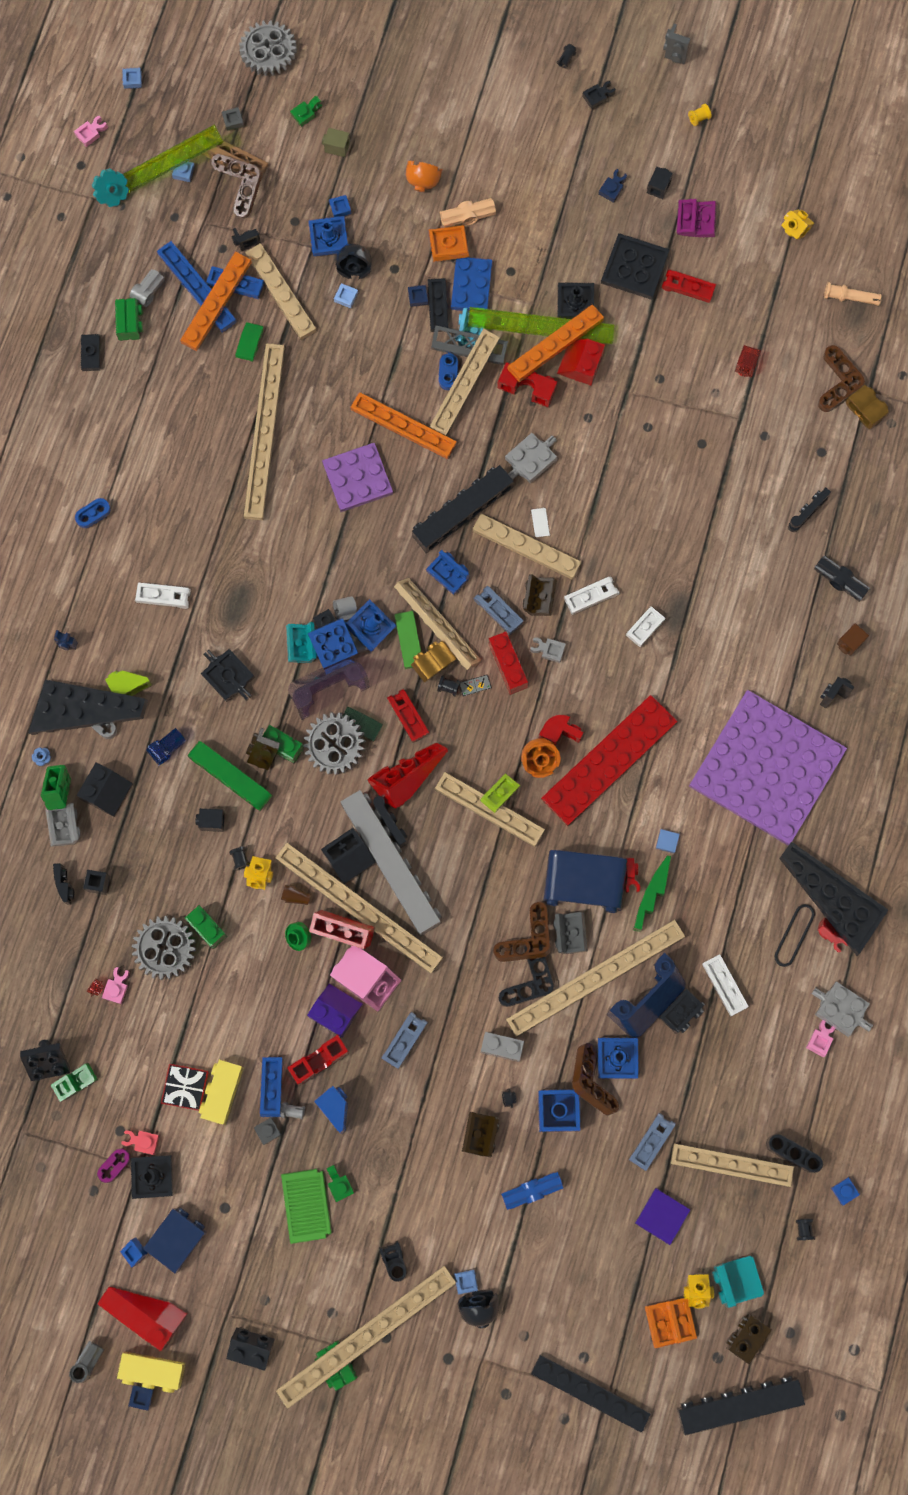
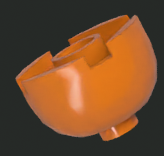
M414 161L407 162L406 179L409 184L415 186L414 190L425 192V189H432L438 184L442 169L423 162H419L418 165H413Z
M545 738L531 740L522 750L521 761L526 772L535 778L550 776L553 770L560 765L561 757L559 750L551 741Z

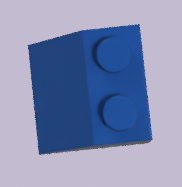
M332 1086L314 1102L338 1132L343 1134L346 1130L348 1102L345 1099L348 1096L340 1087L336 1089Z

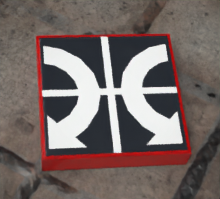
M169 1064L161 1104L199 1111L203 1102L209 1071Z

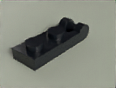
M826 487L822 492L818 490L811 498L813 501L809 505L806 503L799 511L801 514L792 517L788 525L789 531L797 532L829 498L831 491Z
M382 796L375 797L373 800L374 808L380 814L382 821L389 829L398 846L402 848L407 845L405 839L408 837L402 828L398 829L395 823L398 821L392 812L388 813L386 810L384 798Z

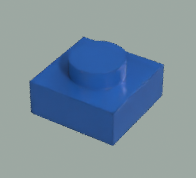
M346 195L329 199L333 217L351 214Z
M849 1177L831 1187V1190L842 1206L860 1195Z
M137 1238L131 1239L120 1251L131 1267L137 1266L148 1254Z

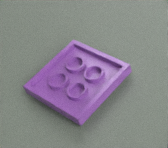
M375 443L322 460L340 512L393 495Z

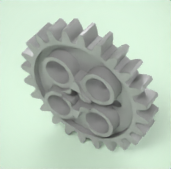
M270 20L268 25H266L262 21L261 26L255 23L256 28L250 26V32L244 31L245 37H241L242 43H239V51L242 62H245L246 67L251 68V72L257 69L258 75L262 71L265 76H267L268 72H271V75L274 76V71L281 74L280 69L287 70L286 64L292 65L291 60H295L297 45L294 34H291L290 29L286 30L285 25L279 27V22L272 25Z
M331 712L329 718L326 714H323V720L316 718L318 724L311 723L313 729L306 730L310 736L304 737L308 744L303 745V747L309 748L305 755H311L308 761H315L313 767L317 768L320 766V772H324L327 768V774H331L334 771V774L338 775L339 769L342 773H346V767L352 770V763L359 764L356 760L357 757L363 758L359 752L365 750L364 747H361V744L365 743L366 740L360 739L364 732H358L361 726H354L356 720L352 719L349 721L350 716L345 715L343 718L342 713H338L336 717ZM333 725L337 726L335 735L330 733V728ZM322 732H325L330 739L335 740L336 744L347 752V755H344L339 748L333 747V743L326 739ZM350 737L352 741L351 745L346 748L344 746V741L346 738ZM320 740H324L325 747L319 750L318 743ZM338 752L339 759L338 761L333 762L332 755L333 753Z
M158 916L156 923L149 919V926L142 924L145 929L144 931L137 930L140 937L133 938L137 941V944L132 945V947L137 949V951L133 952L132 955L138 956L134 962L136 964L142 963L139 969L143 970L146 968L145 974L147 976L152 972L153 979L158 974L160 980H163L165 975L171 980L173 973L179 977V970L186 972L183 967L184 965L191 966L188 959L195 958L190 954L196 951L194 947H191L196 941L189 939L193 936V933H186L189 927L185 926L182 928V921L176 924L175 917L170 922L167 916L164 917L163 921ZM157 931H162V938L158 941L154 940V934ZM170 931L171 935L168 937V940L166 942L167 933ZM175 937H180V945L172 946V940ZM166 943L168 950H164L162 953L160 946H164ZM155 950L156 956L153 959H148V951ZM162 955L161 963L158 965L157 962L160 959V956ZM170 955L174 956V963L166 965V958Z

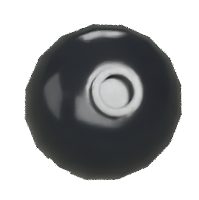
M347 244L340 249L336 257V270L341 276L352 279L351 276H359V279H363L371 272L372 257L364 246L360 244Z
M479 1290L472 1292V1297L466 1298V1295L462 1296L457 1304L460 1315L467 1324L482 1329L488 1327L497 1317L499 1312L497 1293L494 1295L492 1290Z

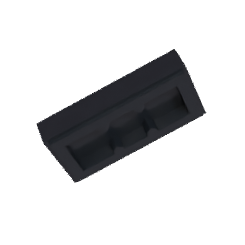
M99 334L81 335L82 371H100Z

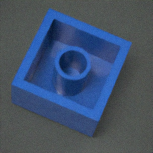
M574 1090L538 1091L539 1132L580 1131L579 1095Z

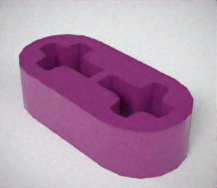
M125 1149L115 1150L99 1168L97 1173L99 1180L105 1183L114 1181L129 1164L131 1159L129 1152ZM124 1153L125 1162H119L115 1165L114 1163L118 1160L117 1154L122 1155ZM111 1167H114L110 1172L111 1178L106 1177L104 1179L103 1170H109Z

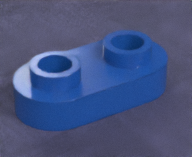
M447 353L440 358L439 385L444 390H450L458 374V359L454 354ZM451 360L452 363L448 364L446 361ZM450 377L451 380L446 381L445 378Z
M98 498L78 510L75 514V521L81 528H89L109 515L111 511L110 505L105 499ZM103 507L104 511L99 512V508ZM85 517L89 518L88 521L83 522Z

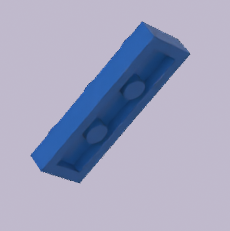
M212 266L206 281L207 285L213 287L224 269ZM244 275L233 293L259 299L264 286V280Z
M262 1057L260 1117H281L282 1057Z

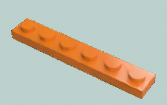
M235 251L182 336L181 344L195 351L199 349L251 265V259Z
M592 304L508 365V370L519 382L603 322L604 316Z
M360 392L350 407L352 411L446 459L449 458L456 446L455 440Z

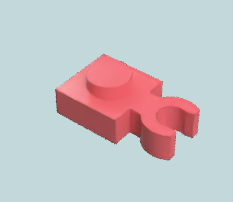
M126 1130L124 1132L131 1136V1140L129 1142L122 1141L121 1144L125 1146L135 1144V1151L155 1155L160 1135L139 1131L138 1136H136L132 1131Z

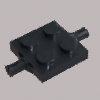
M230 649L217 657L210 650L203 654L210 661V664L201 675L226 702L239 693L246 701L252 697L245 687L255 676Z

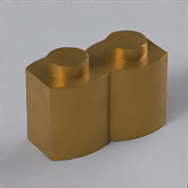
M866 385L849 396L845 402L848 408L858 416L859 420L869 430L889 413L887 404L877 399L875 391Z
M435 641L427 647L429 651L426 653L421 651L413 657L415 661L411 666L424 683L456 660V657L444 641L440 643Z

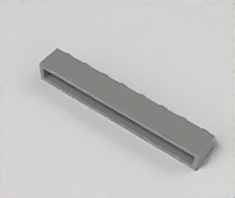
M359 790L342 800L341 805L418 933L422 936L440 925L439 919L442 917L437 908L432 909L429 904L432 900L426 891L422 892L420 889L421 882L417 875L412 876L409 871L412 867L408 860L401 858L399 853L402 851L396 842L392 843L390 840L391 833L386 825L384 827L379 821L382 819L376 809L372 810L369 804L372 802L367 793L363 794Z

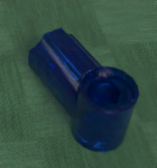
M175 728L161 740L151 743L146 751L157 765H161L171 757V753L186 742V739Z

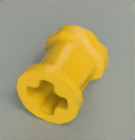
M705 103L700 108L688 112V117L693 126H697L699 122L705 119L709 120L712 117L711 111Z

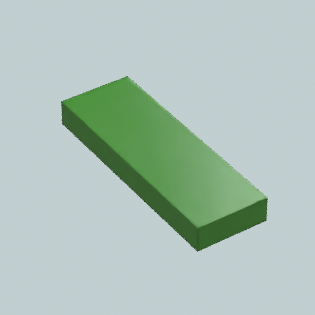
M409 611L395 614L405 669L413 668L411 666L415 661L413 657L421 652L414 613Z

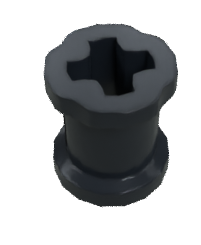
M442 675L437 692L445 691L456 697L460 680L453 681Z
M246 847L235 848L229 852L234 860L235 871L243 870L246 866H250L245 853Z
M813 1219L795 1220L798 1224L799 1234L797 1241L815 1240L812 1230Z

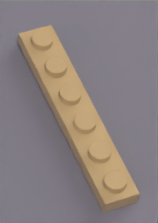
M261 243L246 251L247 258L251 259L252 266L260 278L264 280L265 286L300 340L317 332L310 318Z
M483 328L433 419L430 428L446 436L500 337Z
M480 514L472 529V532L572 580L581 565V561L483 514Z
M410 578L401 580L394 586L399 594L411 605V608L419 614L424 623L433 630L441 641H444L462 666L469 670L482 661Z
M444 772L435 787L436 791L534 847L545 829L503 805L494 813L480 801L484 794Z
M679 1144L673 1145L670 1163L791 1187L794 1169L793 1166Z

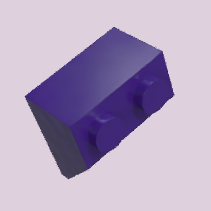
M329 984L317 998L307 1016L343 1038L363 1004Z

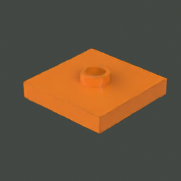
M464 225L429 230L433 262L469 257Z

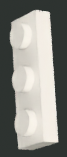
M720 954L702 963L730 1017L749 1007Z

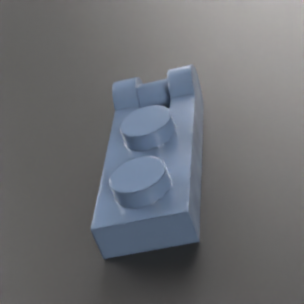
M486 586L480 595L477 594L473 598L509 635L524 622L489 586ZM488 597L492 599L489 603L485 601Z
M411 1011L382 1056V1059L399 1069L428 1022L424 1019L420 1020ZM411 1023L417 1026L415 1032L408 1028Z
M661 1113L657 1114L629 1158L631 1162L644 1171H647L676 1125L673 1121L669 1122L664 1119V1115ZM658 1125L665 1128L663 1133L656 1129Z

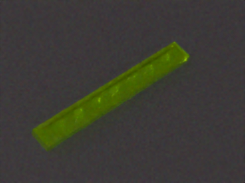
M470 307L468 327L550 336L572 319ZM600 323L578 340L590 339L599 343L612 344L614 324Z

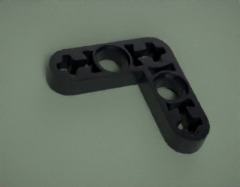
M540 944L539 951H542L543 949ZM545 957L537 958L532 962L530 959H527L533 980L502 990L498 996L499 1003L502 1006L511 1007L544 997L553 991L554 984ZM537 962H541L544 965L545 969L541 973H536L533 969V965ZM548 975V977H544L545 983L550 984L547 992L539 988L542 985L541 978L536 980V977ZM523 987H529L532 994L530 997L525 998L521 996L520 990ZM517 989L519 1001H516V997L511 998L510 1003L502 1001L504 993L513 995L515 994L513 990Z

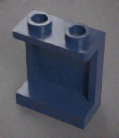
M173 1208L143 1248L175 1274L180 1271L188 1256L202 1237L207 1234L204 1230L205 1226L198 1220L194 1222L188 1218L189 1213L182 1208L178 1210Z

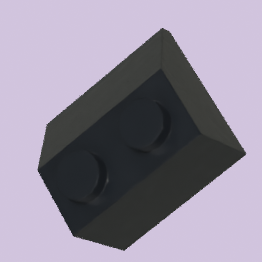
M95 762L77 796L80 800L115 817L133 783L113 770Z

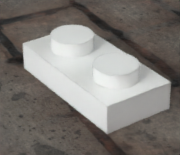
M650 607L626 633V636L641 647L665 621V617L653 607Z

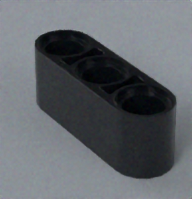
M772 1135L766 1141V1147L770 1152L808 1173H817L823 1167V1160L820 1156L782 1135ZM774 1138H778L781 1141V1147L778 1150L772 1146ZM792 1148H796L799 1152V1157L796 1160L790 1156ZM810 1158H814L817 1162L815 1169H810L808 1166Z

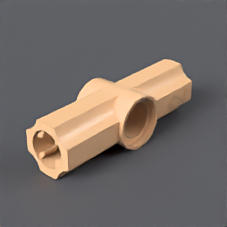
M492 198L475 203L465 201L456 208L440 212L444 228L462 223L463 225H472L478 219L496 215L495 204Z

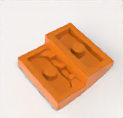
M679 1298L645 1306L654 1348L697 1339L691 1310L688 1306V1299Z

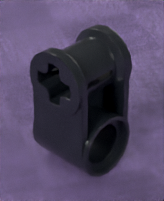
M397 1240L395 1244L386 1247L380 1246V1254L390 1279L396 1282L404 1280L407 1276V1268L399 1241ZM396 1266H400L403 1269V1275L400 1278H395L392 1275V1270Z

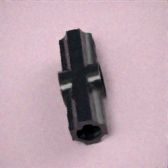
M823 556L814 567V570L828 579L835 589L845 591L859 602L870 589L855 578L851 570L844 566H838L826 556Z

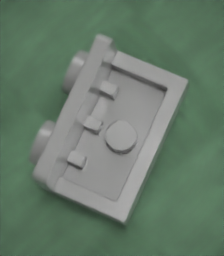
M69 803L64 809L47 810L46 808L51 847L74 845L78 838H80V829L76 827L77 810L73 807V803Z

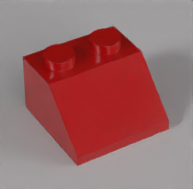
M590 339L575 341L566 348L557 374L592 386L604 354L605 344Z

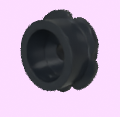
M510 1089L502 1091L504 1107L513 1108V1104L516 1103L515 1092H511Z

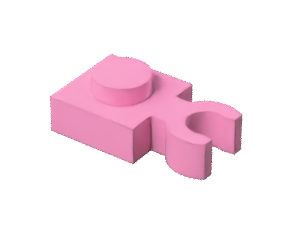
M100 116L95 117L92 124L87 121L74 131L75 136L85 147L100 137L99 131L102 132L108 128L106 122L98 125L102 121Z
M116 967L113 972L115 979L114 981L108 979L102 998L122 1004L128 985L123 984V982L128 979L130 972L126 970L125 974L120 977L118 975L120 968Z
M824 1020L819 1024L820 1031L816 1029L813 1031L806 1047L822 1057L826 1056L833 1041V1038L828 1035L835 1030L833 1026L830 1029H826V1022Z

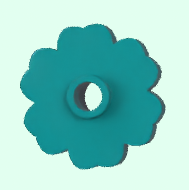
M111 168L102 170L100 176L94 177L92 188L95 191L93 196L100 204H106L109 207L118 206L120 200L126 199L129 191L125 186L127 179L119 171L115 172Z

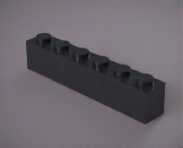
M501 465L489 469L483 478H477L471 484V487L467 490H461L454 500H448L443 504L442 509L438 512H432L423 523L419 522L413 527L412 537L425 553H428L514 487V481Z
M790 1375L780 1378L781 1382L773 1383L771 1380L760 1383L761 1387L757 1388L752 1386L740 1388L741 1392L733 1394V1391H726L720 1393L721 1397L713 1399V1396H706L700 1398L701 1402L693 1404V1401L683 1402L681 1407L677 1408L682 1432L686 1436L803 1406L805 1401L799 1380Z

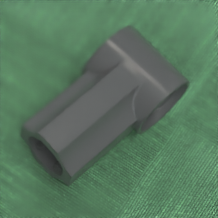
M89 1341L75 1365L70 1369V1379L75 1383L88 1381L104 1349ZM79 1367L85 1371L82 1379L76 1377V1370Z

